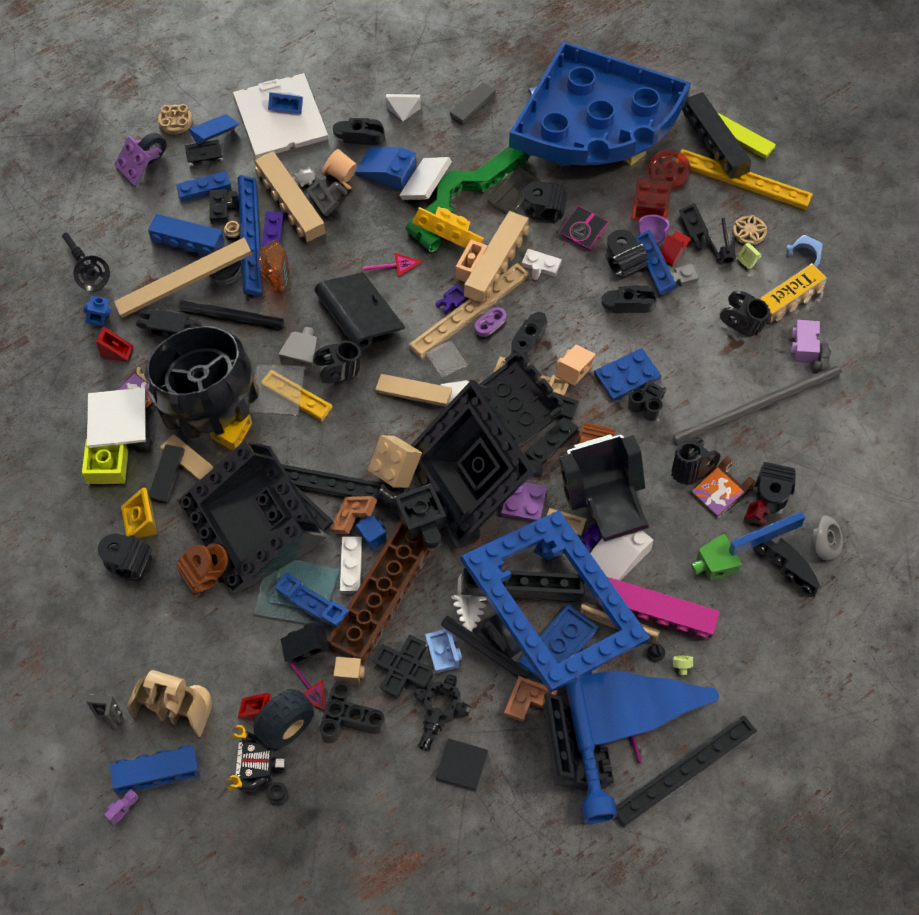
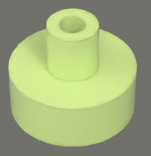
M685 655L673 657V667L679 668V675H687V668L693 667V657Z

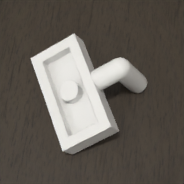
M528 249L522 261V267L532 270L533 280H538L541 273L555 277L562 259Z

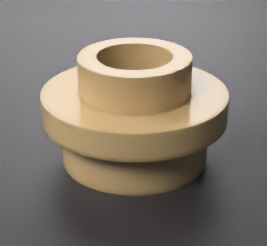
M236 221L226 223L224 227L225 235L229 238L238 237L240 235V224Z

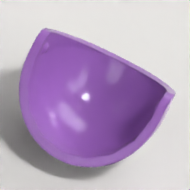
M659 215L644 216L638 223L639 235L650 229L657 244H660L668 235L669 221Z

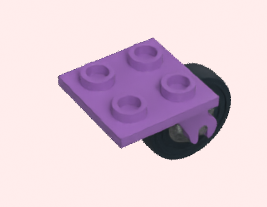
M150 133L142 140L136 141L131 136H128L114 165L136 186L147 164L156 161L163 155L167 142L159 133Z

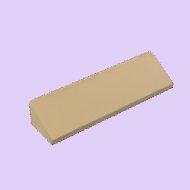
M586 602L581 605L580 613L585 617L617 629L604 609ZM641 624L650 636L648 642L656 644L660 631Z

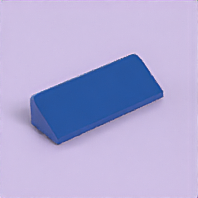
M224 114L190 128L189 132L198 145L234 130L239 123L229 115Z

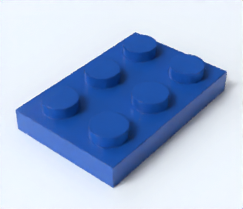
M643 348L594 370L595 377L612 402L629 395L633 389L644 388L649 380H652L653 383L660 380L662 376Z

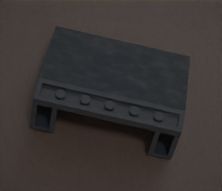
M244 440L177 500L202 545L207 547L210 544H219L225 549L228 563L221 577L231 594L236 595L313 550L327 538L271 447ZM214 554L212 556V562L214 563V565H216L218 559L217 556Z

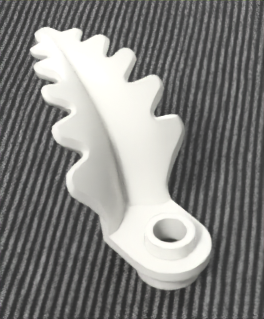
M460 575L458 578L457 594L451 596V598L458 600L454 603V606L461 607V609L457 610V614H462L459 620L465 622L463 626L472 632L473 628L477 627L475 622L481 621V618L477 615H483L484 612L479 610V608L486 607V604L480 601L486 600V597L461 595Z

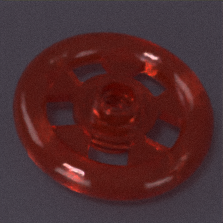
M663 150L651 159L648 172L655 184L665 188H673L681 185L688 178L690 163L687 157L677 150ZM675 157L679 159V162L676 163L672 160V158ZM662 158H665L667 160L664 161L662 164L658 162ZM678 168H683L682 174L677 173ZM661 169L662 174L657 176L655 170ZM666 177H674V180L666 181Z

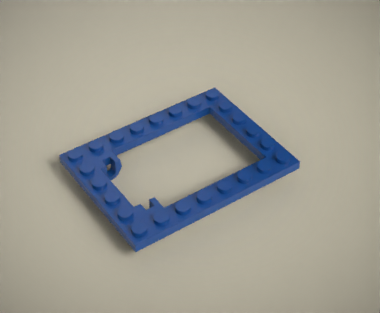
M560 510L472 550L460 558L550 693L648 642L650 636ZM539 543H542V552L548 559L562 553L565 554L619 631L559 663L555 661L502 583L511 577L509 570L502 572L503 560Z

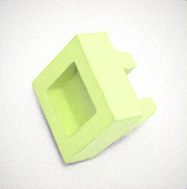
M747 243L736 258L747 269H751L759 261L761 254L750 243Z

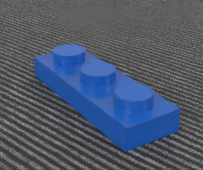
M227 171L178 183L176 187L180 200L185 201L210 194V190L230 189L231 184Z

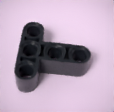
M337 681L332 686L320 723L322 739L326 743H335L340 737L343 726L372 734H379L385 729L384 714L377 709L350 703L352 694L349 684L345 681ZM340 690L347 691L343 696L337 695V692ZM334 709L341 710L337 715L331 714V711ZM353 714L361 715L357 720L351 719ZM373 719L381 720L377 725L370 723ZM328 728L335 729L332 734L324 733Z

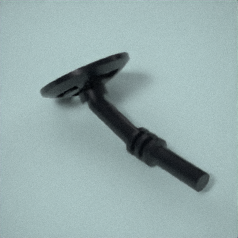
M64 233L62 238L71 249L73 257L78 261L73 270V276L78 286L87 291H96L103 288L110 278V269L106 261L95 255L85 256L70 235ZM97 261H99L103 265L105 271H102L100 265L97 264ZM78 274H80L82 279L86 282L85 284L80 281ZM99 276L103 278L100 283L92 286V281L97 280Z

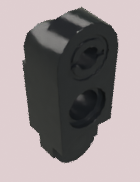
M349 118V121H339L333 125L334 136L338 139H343V143L379 145L385 140L384 127L376 119Z
M650 286L618 287V290L604 293L601 304L608 310H614L613 313H648L655 309L657 297Z
M535 312L524 321L512 340V353L518 354L522 351L528 359L533 356L547 327L548 321L544 313Z

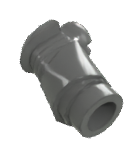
M828 343L820 344L818 360H814L812 363V368L818 372L831 367L829 365L831 349Z

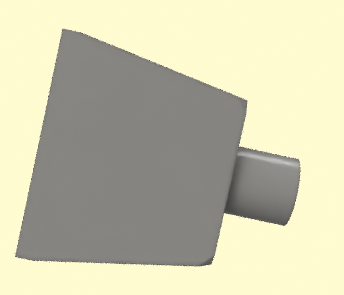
M304 327L302 333L294 331L290 334L279 352L280 364L314 372L316 364L314 363L313 355L318 350L319 345L317 337L313 336L314 330L312 328Z

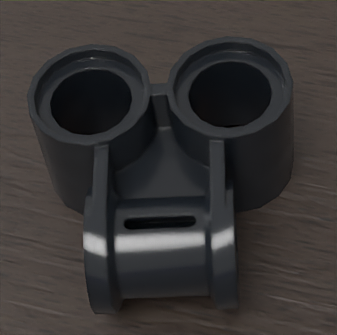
M649 380L643 390L633 389L630 392L628 408L632 412L644 410V416L649 421L658 420L663 407L661 400L667 388H662L654 384L652 380Z

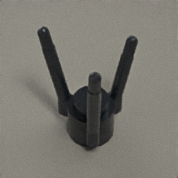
M722 217L725 246H722L719 252L714 244L710 245L717 261H721L722 264H730L736 259L735 236L731 238L730 247L725 217Z

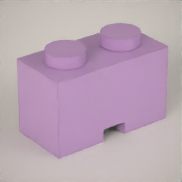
M797 320L796 326L792 327L791 338H794V342H792L791 353H794V361L814 362V360H818L820 340H817V336L820 335V321Z

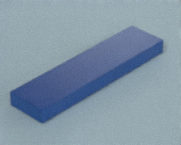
M649 229L636 236L638 242L642 243L648 257L647 267L661 296L678 288L651 230Z
M798 512L735 539L731 542L729 551L734 556L797 529L803 525L805 516L802 512Z

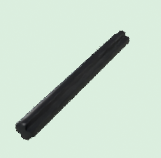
M180 300L179 309L182 311L282 329L284 326L283 318L187 300Z

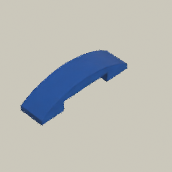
M288 573L274 587L277 592L295 606L329 625L337 627L349 613L347 608L335 601H328L303 586L302 581Z

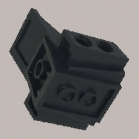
M610 434L574 445L573 449L567 451V455L559 457L565 497L571 509L576 510L587 506L604 542L649 528L635 491L645 489L641 449L634 435L627 437L617 435L612 437Z

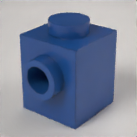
M373 515L368 518H362L356 525L357 534L362 537L363 542L370 551L387 540L383 523L380 519L376 520Z

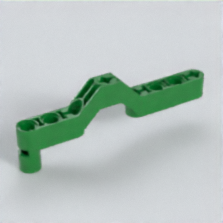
M508 146L476 171L448 172L438 183L437 200L425 210L435 214L438 207L448 209L454 214L455 210L450 206V200L463 190L482 191L483 193L488 191L524 164L530 155ZM412 218L407 223L405 230L416 240H420V243L430 252L435 251L439 247L441 240L434 233L413 224L414 218Z

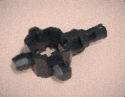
M452 674L446 676L444 683L437 681L431 684L429 691L419 687L416 688L414 697L417 700L424 701V709L426 711L423 721L424 732L417 747L421 750L425 748L426 752L430 751L435 736L439 734V731H442L445 722L454 720L456 712L458 715L466 717L469 716L471 711L469 704L460 703L461 694L458 688H456L457 677ZM442 692L444 695L453 696L454 701L448 711L445 710L443 712L441 709L432 708L431 703L437 693L440 694Z

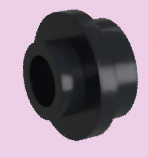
M275 782L267 788L266 795L271 803L279 804L285 801L288 791L284 784ZM275 791L281 792L278 797H275L273 794Z

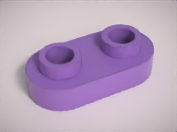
M501 307L490 309L475 322L476 334L481 337L491 335L506 322V311Z

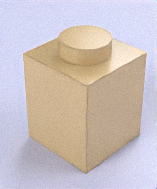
M336 657L334 669L335 682L345 681L349 685H360V678L364 679L365 666H362L361 659Z

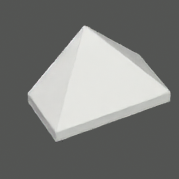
M386 94L387 109L402 121L421 109L420 95Z

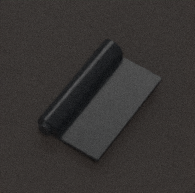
M364 272L322 281L315 287L316 295L349 340L360 346V350L368 348L373 337L405 329L404 324Z

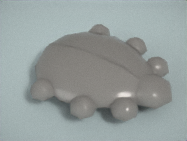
M308 166L307 169H299V172L294 173L292 178L297 185L299 184L300 187H303L306 184L311 185L316 174Z

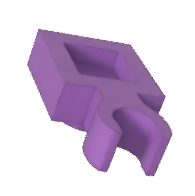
M132 789L129 790L122 800L119 799L108 806L104 816L115 826L139 797Z

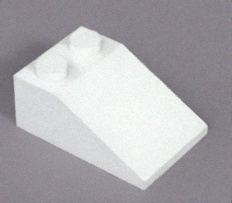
M642 530L605 542L602 538L590 554L607 577L621 581L651 551L653 539Z

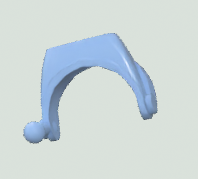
M803 235L792 246H786L787 256H790L792 251L797 248L804 247L812 250L817 257L814 265L816 267L819 266L823 247L821 242Z

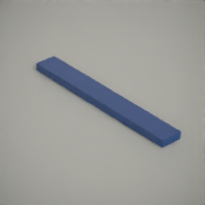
M239 175L240 239L245 238L252 252V255L241 259L243 293L260 297L262 295L256 179Z

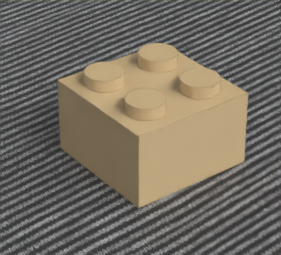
M381 435L367 470L393 487L408 488L422 452L396 436Z

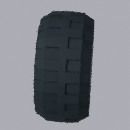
M289 689L281 692L271 699L257 714L253 724L254 734L268 748L278 749L284 747L297 738L310 724L314 717L313 704L299 690Z

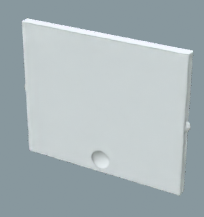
M145 388L88 393V448L146 442Z

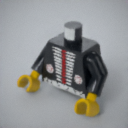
M242 725L233 727L239 731V735L236 733L231 734L232 739L242 738V741H239L236 775H232L227 779V781H232L234 785H229L227 789L233 791L238 788L239 790L254 792L265 786L267 782L272 781L273 771H285L286 761L285 758H274V750L266 747L255 734L248 731L245 732V728Z

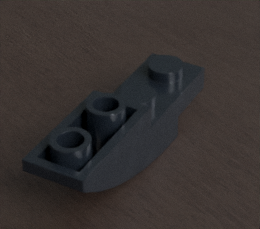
M780 538L777 543L769 540L754 547L758 553L766 555L776 565L784 567L781 575L788 582L796 584L806 594H811L813 597L817 595L820 584L816 575L806 560L790 544Z

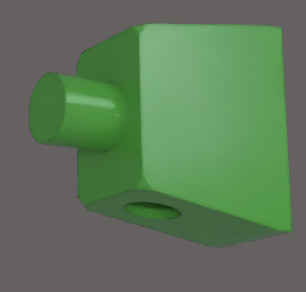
M725 533L698 550V561L691 564V569L695 575L705 572L709 580H714L740 573L742 563L737 554L731 555L729 551L731 544Z

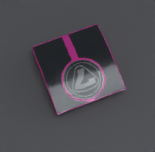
M578 206L559 233L563 237L591 251L598 237L601 238L609 221Z

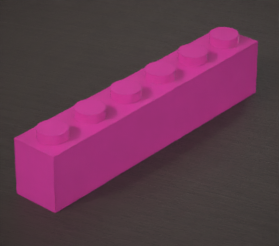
M607 577L630 610L638 614V618L644 620L652 618L663 626L672 624L677 626L676 629L688 633V630L696 632L697 636L708 639V636H713L720 611Z

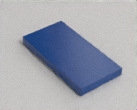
M567 604L541 634L540 639L558 663L581 652L597 634L600 627ZM523 655L518 663L529 670V674L544 684L525 655Z

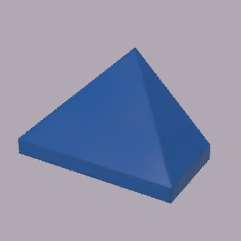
M269 92L268 110L302 114L303 96L293 93Z

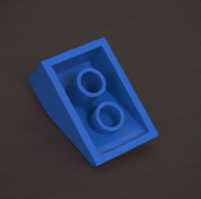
M370 147L357 167L355 174L402 191L417 166L416 152L402 147Z

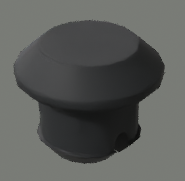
M146 436V442L136 443L137 448L142 452H150V446L153 444L152 439Z
M653 644L648 648L647 655L653 661H661L665 657V649L661 644Z

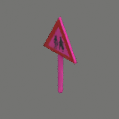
M394 253L396 263L363 267V270L397 267L399 277L423 261Z

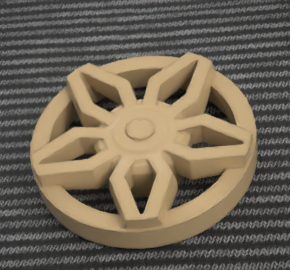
M755 215L739 218L733 227L735 238L742 244H759L765 239L767 233V226ZM736 227L741 230L739 233H737Z

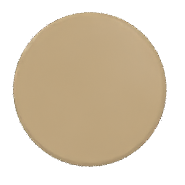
M185 104L164 105L161 107V112L158 115V123L161 130L171 135L184 133L191 127L193 122L192 114Z

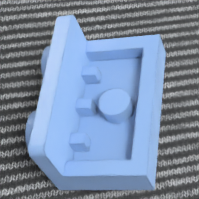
M447 629L425 634L436 674L459 668V660H462L460 649L455 648L456 635Z

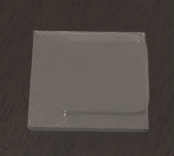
M452 340L426 352V356L441 379L468 367Z

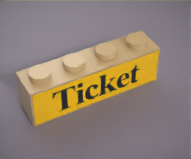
M810 264L759 298L769 305V309H771L769 312L771 315L767 322L771 324L775 320L779 321L784 314L794 311L802 302L806 303L814 294L821 293L825 289L827 277L814 264Z

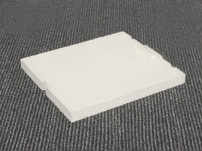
M304 73L295 75L292 78L271 80L260 83L258 86L250 87L247 90L243 89L233 92L256 159L273 151L277 154L288 151L291 147L299 148L328 140L327 131ZM269 92L293 93L303 96L302 114L268 110Z

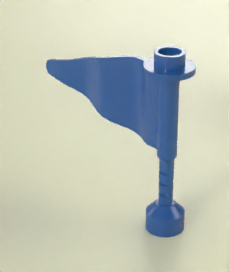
M591 671L565 685L577 747L582 756L589 794L580 804L584 823H602L618 816L614 798L601 790L594 756L595 746L653 731L682 714L712 704L719 699V693L716 688L694 686L677 680L646 677L624 671H605L592 674Z

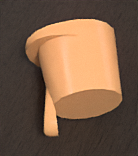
M337 149L326 161L322 169V175L333 176L346 189L350 190L352 187L346 182L354 175L357 164L341 150Z

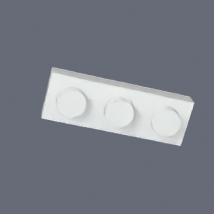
M342 537L340 594H355L361 585L362 537Z

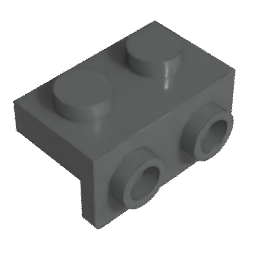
M96 692L95 695L88 694L86 703L94 716L105 717L110 727L117 730L118 723L120 724L122 721V711L119 709L113 696H107V694Z

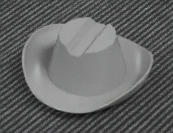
M823 515L819 527L813 530L814 533L811 538L819 558L822 560H832L837 558L842 551L843 536L838 523L832 517Z

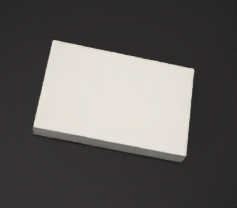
M449 157L423 158L400 193L401 199H429L450 166L451 159Z

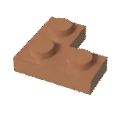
M373 496L345 497L331 527V531L335 534H349L356 517L371 516L377 500Z
M519 676L505 709L504 716L524 723L530 705L543 708L544 694L550 692L545 685ZM557 690L551 692L550 694L557 695Z

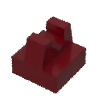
M762 499L750 503L744 520L760 526L765 525L767 521L763 516L770 515L771 512L767 508L768 503Z

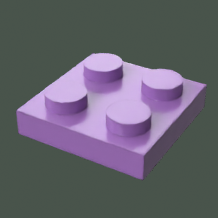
M525 482L504 503L501 517L527 522H535L541 519L547 486Z

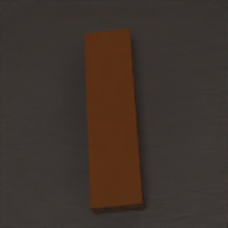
M401 520L347 606L349 613L333 629L327 639L329 650L346 658L361 659L362 666L366 663L433 550L424 545L421 536L410 540Z

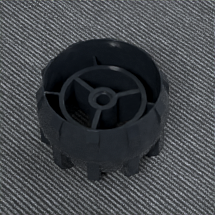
M213 326L187 328L170 336L155 348L145 368L144 376L148 383V391L164 425L170 430H179L181 428L184 436L187 438H199L201 433L214 432L215 435L224 433V428L235 421L242 422L250 414L247 405L248 403H253L259 396V388L254 378L251 361L241 341L235 335Z

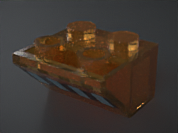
M275 239L258 250V262L261 265L260 272L263 277L270 280L275 290L278 289L281 294H284L290 271L286 250Z

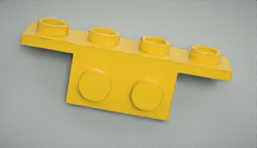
M419 207L412 221L413 224L464 248L468 246L470 240L482 243L484 240L483 237L468 230L470 221H467L462 216L451 213L445 208L438 207L436 213L433 214Z

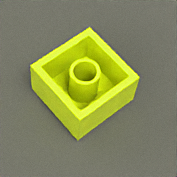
M86 439L82 475L86 484H125L129 451L127 445L120 444L88 448Z

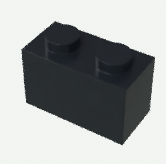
M308 623L304 625V628L289 632L287 636L280 639L284 660L295 665L329 650L325 628L315 623Z

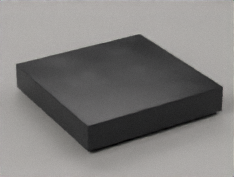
M448 738L436 774V780L476 791L488 750Z

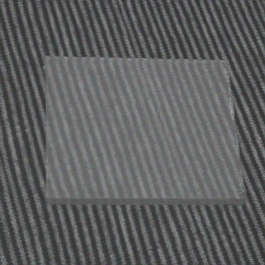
M257 364L255 381L259 388V396L253 403H250L249 413L298 416L305 367Z

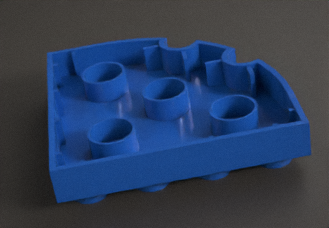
M563 41L512 127L509 136V147L520 150L528 155L554 161L560 166L570 164H607L633 157L655 145L670 131L689 97L691 82Z

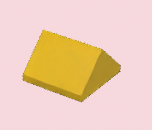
M142 488L121 506L126 536L132 535L143 538L157 534L151 499L147 489Z

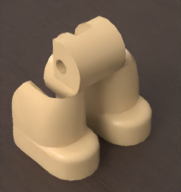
M151 670L146 677L141 678L136 683L127 709L131 717L136 718L141 705L145 704L148 709L157 714L160 721H164L169 709V718L172 724H177L180 715L188 717L196 737L200 738L211 712L213 701L209 691L203 686L193 685L187 687L185 679Z

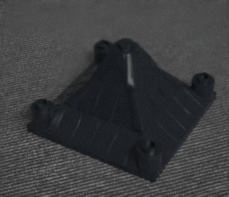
M470 380L411 444L412 447L422 452L412 478L418 488L432 483L446 514L447 527L444 528L457 548H462L465 544L476 543L480 538L479 528L527 480H538L543 473L542 464L536 460H528L498 414H496L490 404L492 397L490 388L478 385L476 380Z

